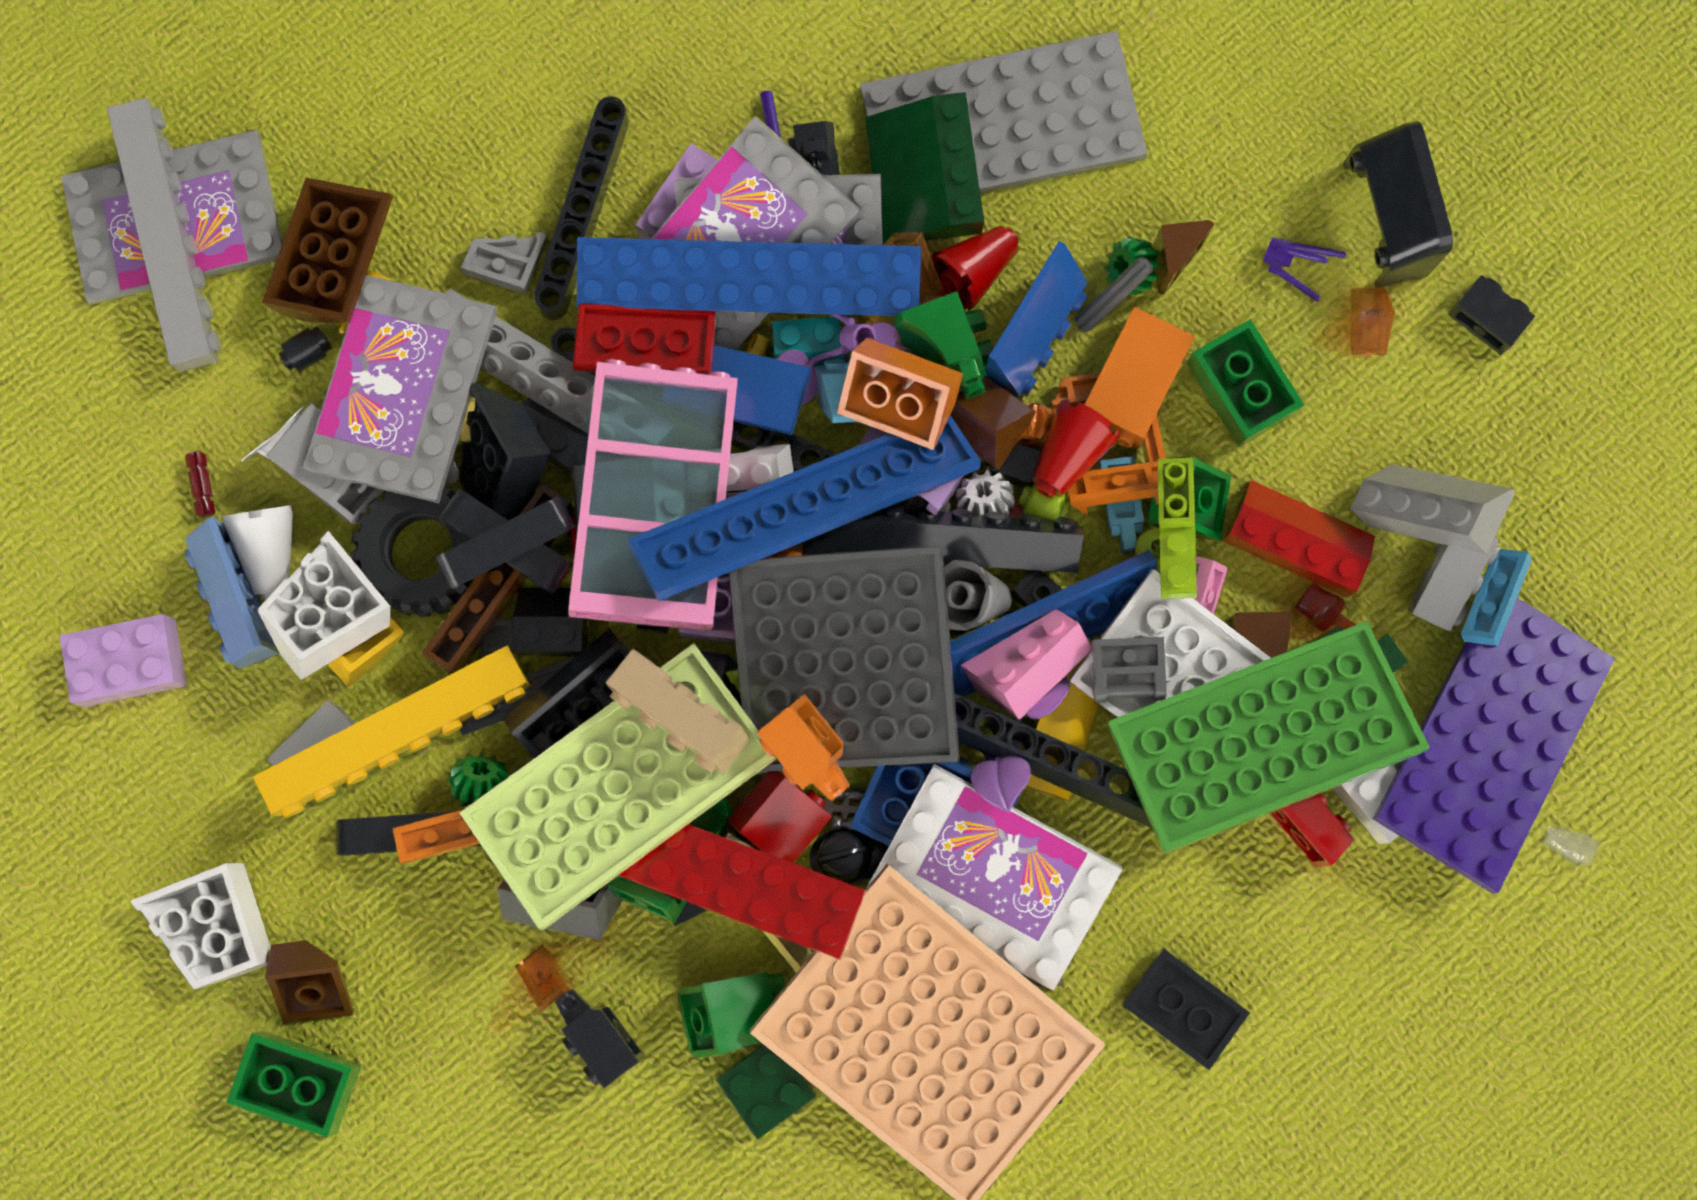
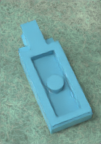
M1134 456L1100 460L1099 469L1135 464ZM1141 499L1105 504L1108 528L1110 529L1111 536H1119L1121 553L1135 552L1136 533L1143 532L1142 524L1144 523Z

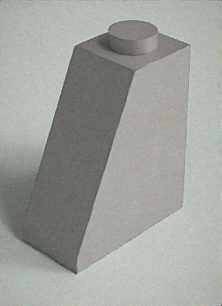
M328 700L267 760L274 766L350 727L355 722L337 703Z

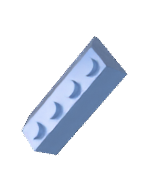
M215 517L206 519L185 538L188 549L185 550V556L191 568H196L200 580L196 582L201 597L204 600H208L212 612L208 613V618L213 629L216 632H220L223 643L220 644V650L227 663L231 662L233 666L242 669L280 653L258 613V608L262 605L258 594H253L223 522Z

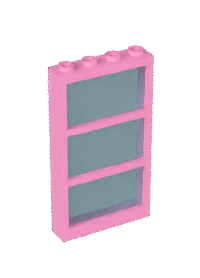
M615 359L606 360L605 363L597 362L569 601V617L711 632L718 577L658 601L629 548L628 538L726 499L738 378H731L729 374L724 372H711L709 375L696 374L695 370L683 367L676 368L675 371L662 370L660 366L649 363L641 364L640 367L628 366L625 362Z

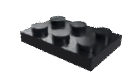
M1164 948L1159 951L1121 1004L1207 1070L1211 1069L1250 1014L1249 1011Z

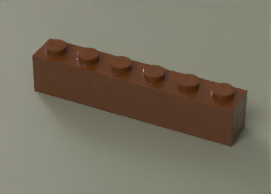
M542 483L521 514L561 495ZM561 496L571 516L574 513V506L570 501ZM556 537L543 544L550 547ZM503 563L475 577L422 654L451 674L464 668L481 645L483 639L491 631L495 622L500 618L527 580L526 576L507 563Z

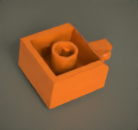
M805 694L756 732L761 738L759 742L768 755L776 756L784 766L782 771L785 777L793 785L798 784L803 790L812 783L830 800L835 799L849 787V782L836 762L843 755L844 742Z

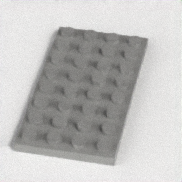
M1117 31L860 84L866 116L931 96L966 92L980 193L1146 159L1147 156Z

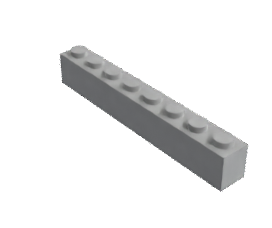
M147 98L108 107L107 111L169 363L172 367L182 372L220 362L217 351L221 350V343L215 330L212 331L209 319L213 318V310L207 298L204 299L201 287L205 286V278L199 266L196 267L193 255L198 253L193 236L191 234L188 235L186 223L190 222L189 214L183 202L180 203L178 191L182 190V186L177 172L172 171L170 160L174 159V154L169 140L164 139L162 128L166 127V121L163 112L159 107L156 108Z

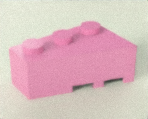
M1055 609L963 663L961 667L976 692L1020 720L1092 651V647L1079 622Z

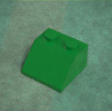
M1169 457V458H1191V457ZM1193 457L1196 538L1221 541L1231 475ZM1152 497L1148 524L1159 528V503L1155 505L1154 497Z

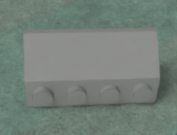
M1393 464L1364 479L1350 509L1368 527L1487 554L1515 491L1511 488Z

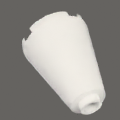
M291 505L222 516L224 527L253 594H261L262 600H266L285 578H290L293 522Z

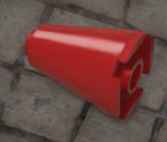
M997 226L935 252L926 262L928 277L930 281L936 278L941 287L937 290L940 297L957 291L964 311L966 309L970 311L979 303L1018 253V237L1012 229Z
M1070 399L1061 400L1057 406L1032 478L1036 483L1035 489L1050 499L1053 496L1062 497L1117 442L1120 436L1118 430L1114 434L1109 430L1112 423L1106 417L1078 402L1076 407L1069 406L1067 404Z

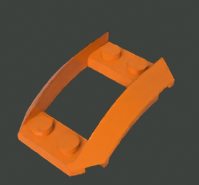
M1101 372L1064 377L1056 398L1052 400L1054 415L1057 406L1063 399H1070L1067 405L1076 407L1078 402L1085 404ZM1157 414L1141 443L1145 463L1087 471L1067 491L1071 506L1088 515V507L1152 497H1154L1155 505L1159 503L1158 459H1166Z

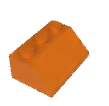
M866 338L852 351L837 414L933 450L953 410L964 373Z

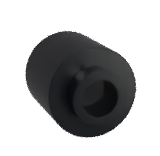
M317 325L312 329L307 327L281 343L283 351L279 355L289 370L296 368L300 373L327 356L326 352L333 348Z

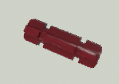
M202 451L187 453L185 460L187 468L191 470L188 472L192 498L196 500L193 503L195 514L199 518L213 516L216 510L214 501L210 499L213 497L209 471L205 469L207 466L206 455Z

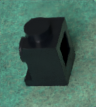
M1030 570L1013 589L1012 597L1023 607H1026L1041 600L1036 595V590L1040 588L1046 590L1048 596L1063 589L1042 571Z

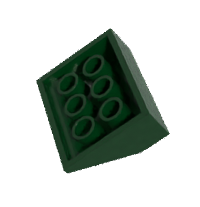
M966 92L931 96L866 116L865 123L872 174H881L883 245H897L982 233L984 215Z

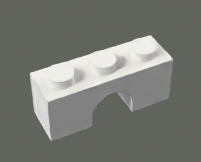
M790 444L757 446L755 449L747 452L730 454L726 491L750 490L794 472ZM721 449L699 450L721 453ZM684 461L687 494L717 492L720 465Z

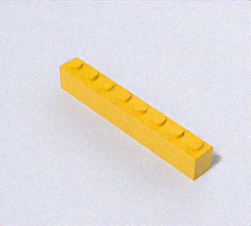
M507 645L252 777L270 813L289 818L303 811V804L315 798L316 802H319L336 793L335 787L345 782L348 785H352L365 779L368 776L366 771L378 765L380 769L396 763L400 760L399 754L409 749L412 752H416L431 744L430 738L440 733L447 736L463 727L461 722L473 716L477 720L489 715L494 711L493 706L503 700L506 703H511L520 699L526 694L524 690L531 686L514 652Z

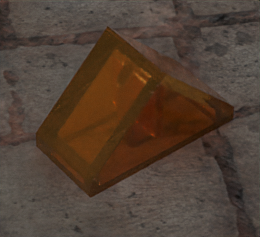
M1352 288L1351 354L1386 355L1395 314L1386 289Z
M543 944L515 966L535 1004L541 1011L550 1009L561 996L576 988L575 984Z

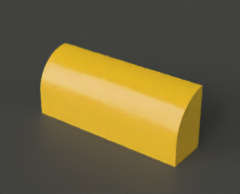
M1084 658L1064 677L1069 680ZM1070 683V689L1062 703L1050 714L1038 718L1034 729L1085 751L1099 704L1094 703L1092 698ZM1044 755L1048 763L1058 765L1053 756ZM1033 775L1030 776L1029 782L1025 787L1067 802L1070 801L1072 795L1071 792Z

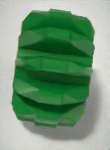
M1134 237L1123 238L1122 242L1113 243V252L1106 254L1109 259V264L1104 267V269L1109 271L1106 281L1112 284L1136 259L1145 257L1153 266V271L1128 295L1142 294L1143 291L1151 290V281L1159 279L1155 273L1156 268L1161 266L1155 260L1159 251L1152 248L1151 242Z
M482 752L479 756L467 753L464 759H456L451 773H449L448 783L450 784L452 798L460 799L462 807L472 804L506 780L508 773L505 763L498 762L496 755L484 757Z

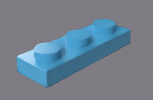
M1499 549L1494 562L1487 567L1482 585L1477 592L1461 632L1465 642L1491 646L1499 645L1532 561L1528 552Z

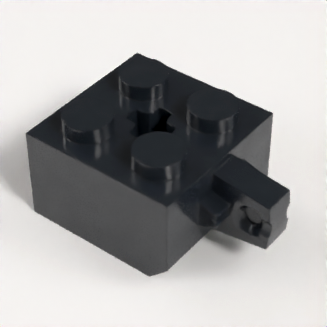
M820 121L793 125L794 137L788 138V145L820 174L840 175L838 155L835 149L834 123Z
M575 989L566 992L555 1002L567 1026L561 1029L565 1035L562 1042L574 1057L577 1054L580 1055L587 1065L583 1070L595 1086L600 1083L603 1088H606L646 1057L610 1007L598 1005L592 1007Z

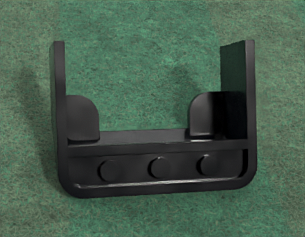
M1419 121L1402 124L1356 144L1343 162L1344 170L1351 169L1353 173H1357L1359 178H1367L1381 230L1382 239L1379 242L1378 248L1374 250L1375 263L1378 268H1382V273L1374 281L1376 288L1428 277L1450 253L1453 247L1452 230L1425 131Z

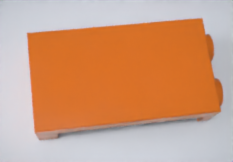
M1133 307L1085 405L1096 410L1112 423L1109 430L1113 434L1116 430L1119 431L1120 436L1116 442L1117 444L1126 448L1134 447L1138 449L1195 336L1136 307Z

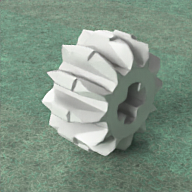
M988 469L981 476L973 472L972 480L962 479V488L958 489L956 493L958 509L968 510L973 514L987 515L988 512H1000L1009 516V509L1014 508L1015 501L1012 495V485L1009 481H1005L1001 473L992 476Z

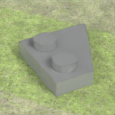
M540 232L536 233L537 237L516 239V235L502 236L499 239H473L461 266L462 274L526 294L548 242V236L546 233Z

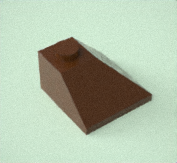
M307 940L271 945L266 978L283 1024L354 1014V1008L338 961Z

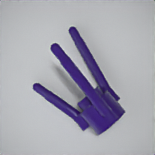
M1272 236L1263 262L1270 264L1268 272L1280 276L1313 300L1320 301L1321 297L1284 271L1282 266L1289 268L1294 256L1327 263L1328 258L1325 256L1345 258L1346 253L1329 248L1295 243Z

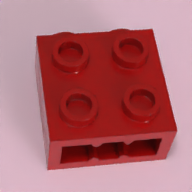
M768 771L727 821L763 852L794 863L832 816L823 809L827 802L810 789L805 794L799 789L800 786L798 784L793 785L784 774L782 775L779 771Z

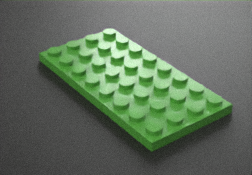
M1368 621L1120 716L1107 723L1164 855L1424 753L1430 748Z

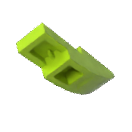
M1193 457L1158 459L1161 599L1197 598Z

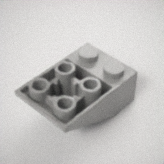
M310 403L266 456L342 519L355 525L360 514H364L369 508L367 504L374 497L377 499L383 490L309 472L303 468L321 412L320 409Z

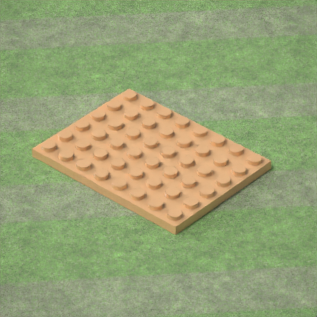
M888 863L866 888V895L841 960L814 951L750 1029V1034L956 1200L980 1199L1106 1045L1099 1037Z

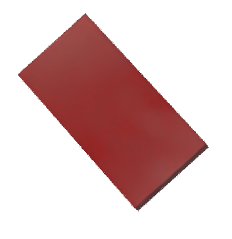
M579 303L573 369L574 371L596 372L597 362L605 363L606 360L615 359L625 362L628 366L640 367L641 364L649 363L660 366L662 370L675 371L676 368L683 367L695 370L696 374L709 375L712 372L716 311L637 309L616 305Z

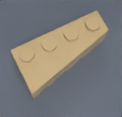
M632 649L606 682L613 691L610 697L626 710L632 705L640 711L641 714L637 718L655 731L659 726L669 733L666 740L681 752L686 747L697 755L694 761L709 773L716 769L724 775L750 742L742 726L732 719L728 723L729 720L717 708L708 702L705 705L700 703L699 697L689 688L679 682L676 684L672 682V678L665 671Z

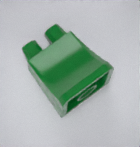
M957 291L905 310L893 318L903 347L919 352L934 363L964 373L960 386H962L966 399L986 393L982 383V378L987 376Z
M763 972L680 988L678 991V1002L691 1054L695 1058L717 1056L759 1042L757 1038L750 1034V1029L774 1001L773 995L780 994L784 989L785 981L783 975Z

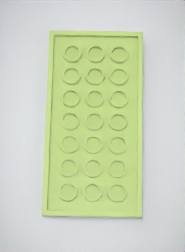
M694 643L660 667V669L665 671L675 684L679 682L689 688L699 697L700 703L705 705L708 702L717 708L729 720L728 723L732 719L742 726L750 742L724 775L716 769L712 773L703 769L694 761L697 755L687 747L683 752L674 747L666 740L669 733L658 726L655 731L649 728L637 718L641 712L632 705L626 710L613 701L460 812V815L539 930L543 931L777 759L775 755L773 757L768 755L759 742L761 738L756 733L758 729Z

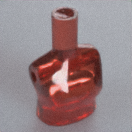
M1315 581L1293 609V611L1304 616L1312 626L1321 632L1326 631L1333 625L1335 627L1340 625L1343 630L1356 625L1342 615L1345 601L1339 596L1326 591Z

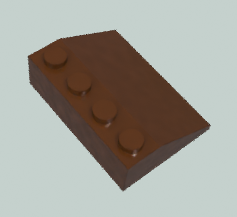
M305 178L262 303L282 316L310 323H350L393 196L390 193Z

